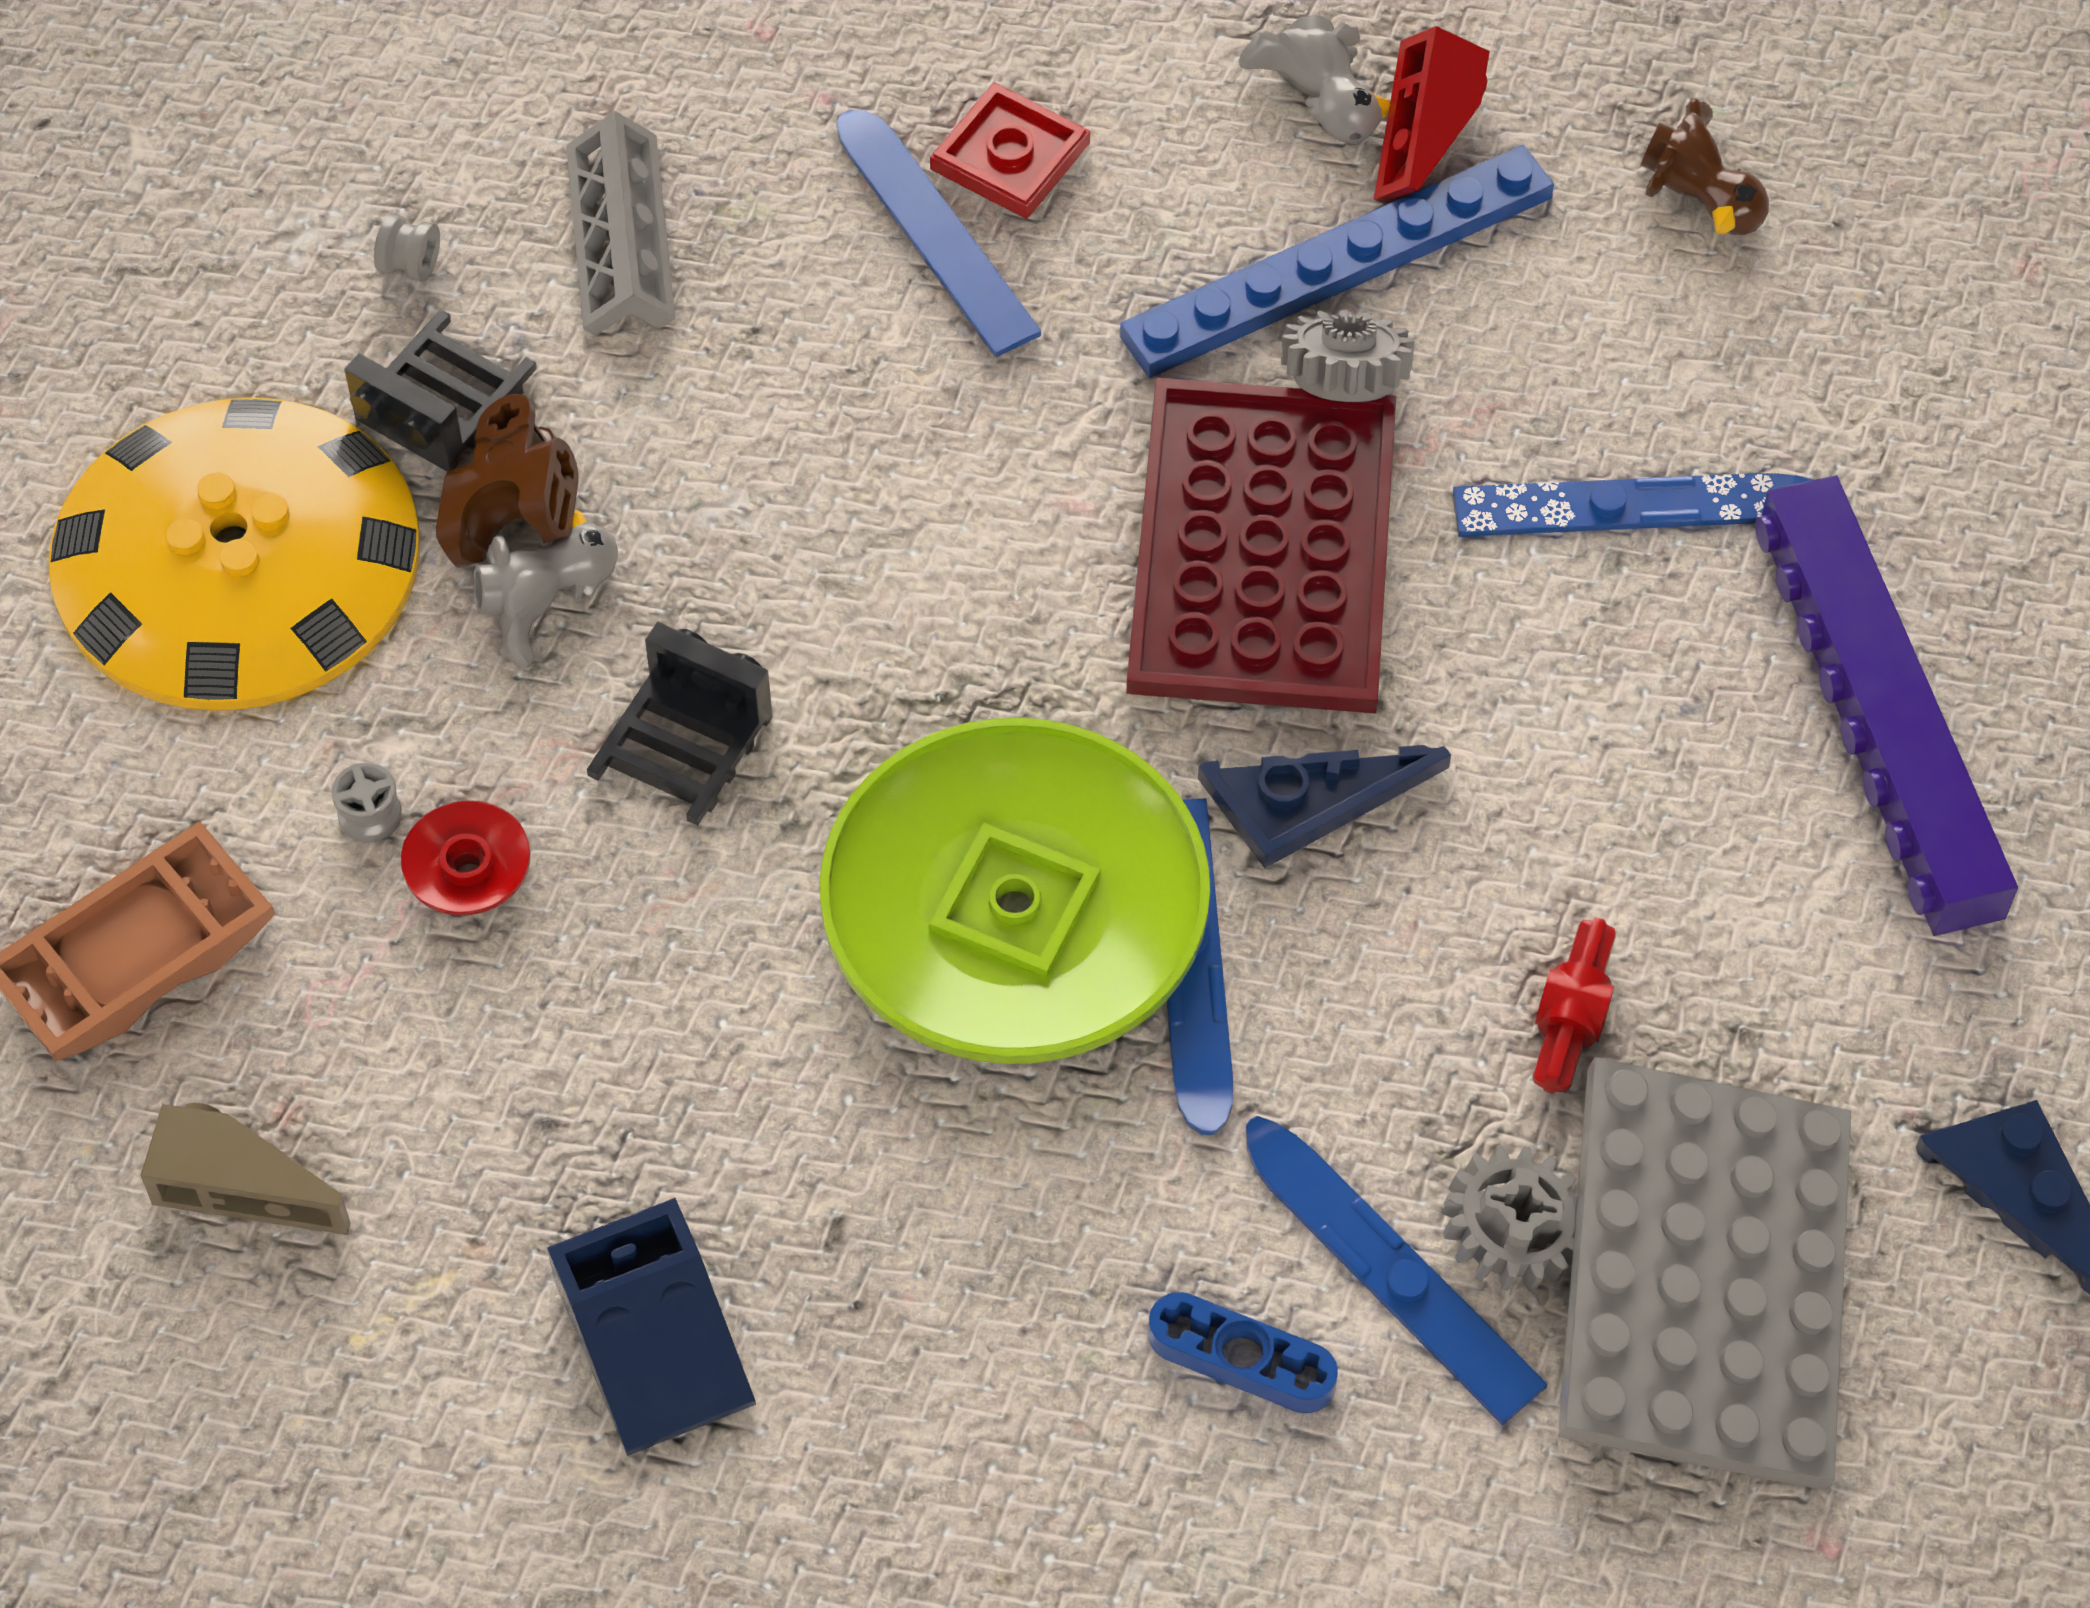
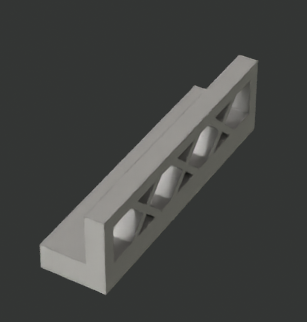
M613 111L566 145L583 329L595 336L629 313L657 329L662 328L675 319L657 137L654 133L617 111ZM601 147V152L591 172H589L588 155ZM603 187H605L606 196L594 218L593 207ZM609 232L610 243L598 264L597 254ZM613 278L615 297L602 305V299Z

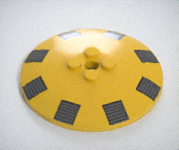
M233 398L210 401L165 414L140 426L104 451L88 467L66 498L55 523L49 553L50 585L64 628L75 646L99 671L122 687L143 697L188 709L218 711L262 707L292 699L334 680L368 655L386 636L404 609L416 580L421 542L419 522L412 494L394 461L379 444L347 421L326 411L285 400ZM237 526L247 530L242 538L228 543L215 539L216 535L227 527Z

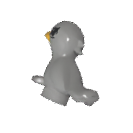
M1305 16L1294 21L1289 29L1281 33V36L1265 30H1259L1239 57V66L1242 68L1277 71L1296 89L1312 96L1313 98L1305 100V104L1312 108L1310 115L1320 121L1323 129L1331 137L1346 143L1364 141L1371 136L1381 119L1388 116L1390 100L1372 93L1368 88L1357 82L1352 75L1350 63H1353V58L1357 56V48L1353 47V45L1360 42L1358 27H1350L1342 23L1334 29L1333 23L1323 16Z
M575 509L571 534L566 538L553 541L551 545L542 550H520L510 553L503 536L493 538L492 544L489 545L488 552L486 553L487 564L476 565L473 587L478 614L499 615L498 625L503 632L500 656L509 659L522 668H528L535 663L534 652L528 637L532 623L550 607L560 588H571L574 601H578L582 594L591 597L597 587L607 580L614 571L618 558V547L615 538L610 532L601 526L588 522L582 512Z

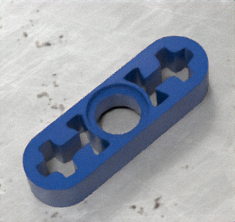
M1174 1292L1161 1297L1150 1311L1148 1326L1149 1342L1152 1349L1165 1360L1299 1413H1313L1323 1409L1331 1402L1335 1394L1338 1377L1337 1363L1332 1354L1318 1344L1184 1292ZM1179 1316L1189 1318L1191 1320L1190 1331H1184L1179 1339L1168 1336L1167 1323L1175 1324ZM1213 1326L1218 1329L1213 1337L1212 1352L1209 1354L1203 1352L1204 1338H1209L1210 1327ZM1247 1338L1254 1341L1260 1347L1262 1357L1252 1366L1237 1367L1226 1360L1222 1350L1233 1339ZM1275 1351L1282 1354L1281 1366H1277L1275 1379H1271L1267 1375L1271 1370L1273 1352ZM1305 1366H1309L1317 1370V1382H1311L1306 1390L1299 1389L1295 1386V1374H1301Z

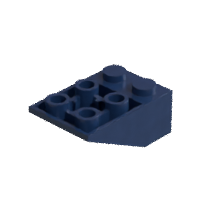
M676 1198L547 1247L554 1282L627 1456L756 1405V1400L702 1257Z

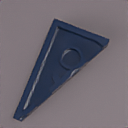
M1425 745L1400 746L1398 748V755L1359 758L1358 750L1308 753L1297 759L1285 756L1261 757V765L1219 768L1218 760L1206 761L1198 765V780L1265 869L1447 770L1450 767L1451 754L1445 746L1430 748Z
M2037 1100L1920 1135L1915 1148L1921 1158L1929 1164L1934 1159L1940 1162L1968 1185L1965 1193L1981 1207L1989 1208L1996 1212L2008 1229L2046 1259L2050 1254L2054 1255L2084 1280L2081 1288L2090 1295V1204Z

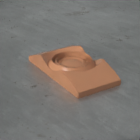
M199 821L0 951V992L53 1059L59 1061L84 1052L127 1032L156 1000L182 983L218 971L275 915L274 909Z

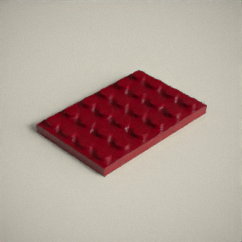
M1156 378L1126 694L1376 714L1396 410L1395 395H1386L1379 399L1364 402H1341L1315 396L1302 388Z

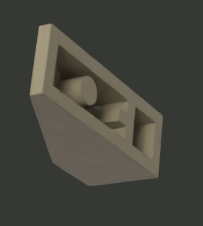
M188 1103L184 1107L162 1104L140 1175L152 1205L348 1235L351 1222L343 1196L336 1189L226 1113H222L215 1107L203 1103Z

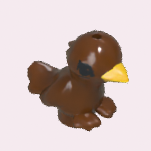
M1697 98L1690 99L1686 105V116L1677 129L1659 122L1640 165L1655 172L1649 180L1645 195L1649 197L1655 196L1664 185L1674 192L1697 198L1702 202L1714 220L1716 234L1747 235L1752 233L1764 223L1769 213V197L1766 188L1751 173L1741 171L1739 168L1737 170H1729L1722 165L1718 147L1706 127L1713 117V111L1709 104L1700 102Z

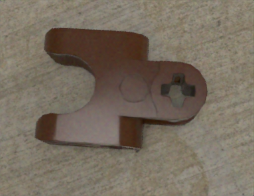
M506 395L489 405L481 414L477 423L473 462L451 469L445 475L436 523V537L449 560L457 568L486 560V553L488 552L489 545L492 544L493 538L496 537L505 525L520 517H524L542 538L543 544L566 538L571 534L579 483L577 462L569 445L563 439L557 438L549 428L537 427L535 424V407L525 395Z

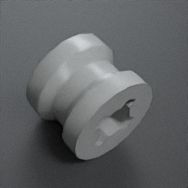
M388 214L379 228L375 241V268L378 271L389 274L396 270L405 271L412 280L426 281L431 276L439 254V227L428 222H422L417 226L408 224L403 216Z
M358 763L344 769L335 778L332 786V799L337 809L339 825L345 835L355 841L371 843L389 837L398 828L402 818L401 805L397 797L395 780L387 769L374 763Z

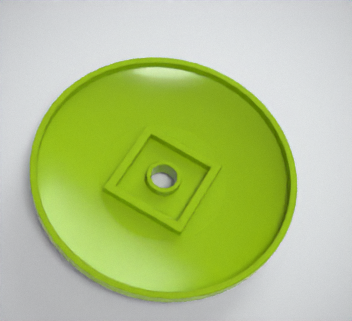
M1023 717L994 718L952 726L909 744L882 762L854 790L839 812L829 833L820 871V907L823 927L830 950L840 971L866 1005L888 1024L930 1048L957 1057L1001 1064L1039 1063L1079 1055L1110 1043L1148 1019L1168 1000L1192 966L1203 940L1210 899L1209 865L1197 824L1184 801L1172 785L1155 768L1131 750L1096 732L1052 720ZM1020 892L1027 895L1033 903L1025 911L1011 913L1003 910L997 901L1007 893Z

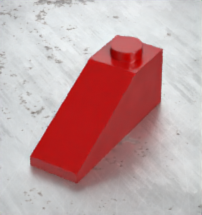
M1438 26L1400 41L1373 200L1383 204L1419 190L1481 105L1482 96L1487 88L1486 72L1490 54L1489 50Z

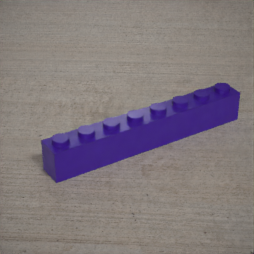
M1838 475L1768 490L1762 514L1756 518L1755 522L1759 546L1764 553L1770 552L1777 567L1776 580L1779 593L1785 602H1792L1798 617L1797 629L1801 645L1807 653L1813 652L1820 668L1819 683L1823 697L1827 703L1835 704L1842 720L1841 736L1844 746L1850 755H1857L1864 772L1863 788L1866 798L1873 808L1879 807L1886 824L1885 838L1887 847L1895 861H1902L1908 875V893L1913 909L1918 915H1925L1933 936L2005 920L2018 890V885Z

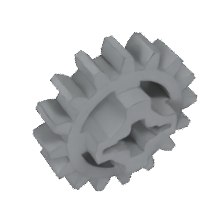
M1501 1145L1496 1146L1489 1159V1163L1477 1153L1472 1156L1465 1172L1457 1171L1448 1188L1451 1193L1448 1194L1441 1207V1213L1451 1218L1443 1231L1444 1239H1461L1462 1245L1455 1259L1460 1263L1474 1258L1479 1263L1475 1276L1478 1280L1482 1281L1493 1271L1500 1274L1502 1290L1508 1291L1515 1278L1522 1277L1528 1290L1535 1291L1544 1275L1556 1283L1561 1279L1568 1265H1572L1577 1196L1571 1197L1569 1192L1577 1178L1574 1174L1564 1175L1561 1178L1552 1173L1556 1164L1554 1157L1549 1156L1541 1165L1532 1162L1531 1148L1523 1146L1517 1159H1510L1508 1152ZM1505 1183V1184H1504L1503 1186H1501L1500 1188H1499V1187H1494V1186H1492V1185H1496V1184ZM1548 1243L1552 1244V1245H1550L1548 1248L1545 1249V1247L1547 1246ZM1532 1248L1541 1250L1539 1252L1527 1253Z

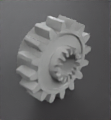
M1340 310L1337 316L1317 311L1316 319L1299 316L1297 317L1296 325H1286L1282 341L1281 365L1287 366L1286 374L1294 376L1295 382L1299 387L1310 394L1341 402L1371 401L1382 398L1399 387V379L1408 380L1410 378L1415 341L1412 338H1408V330L1406 328H1393V320L1391 319L1371 320L1372 313L1365 312L1354 317L1353 313H1349L1347 310Z

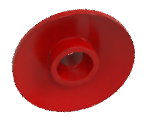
M457 801L442 805L428 812L411 828L402 846L401 869L411 893L429 908L450 915L479 914L503 904L520 888L530 866V846L521 824L503 808L482 801ZM466 864L479 866L470 872H458Z

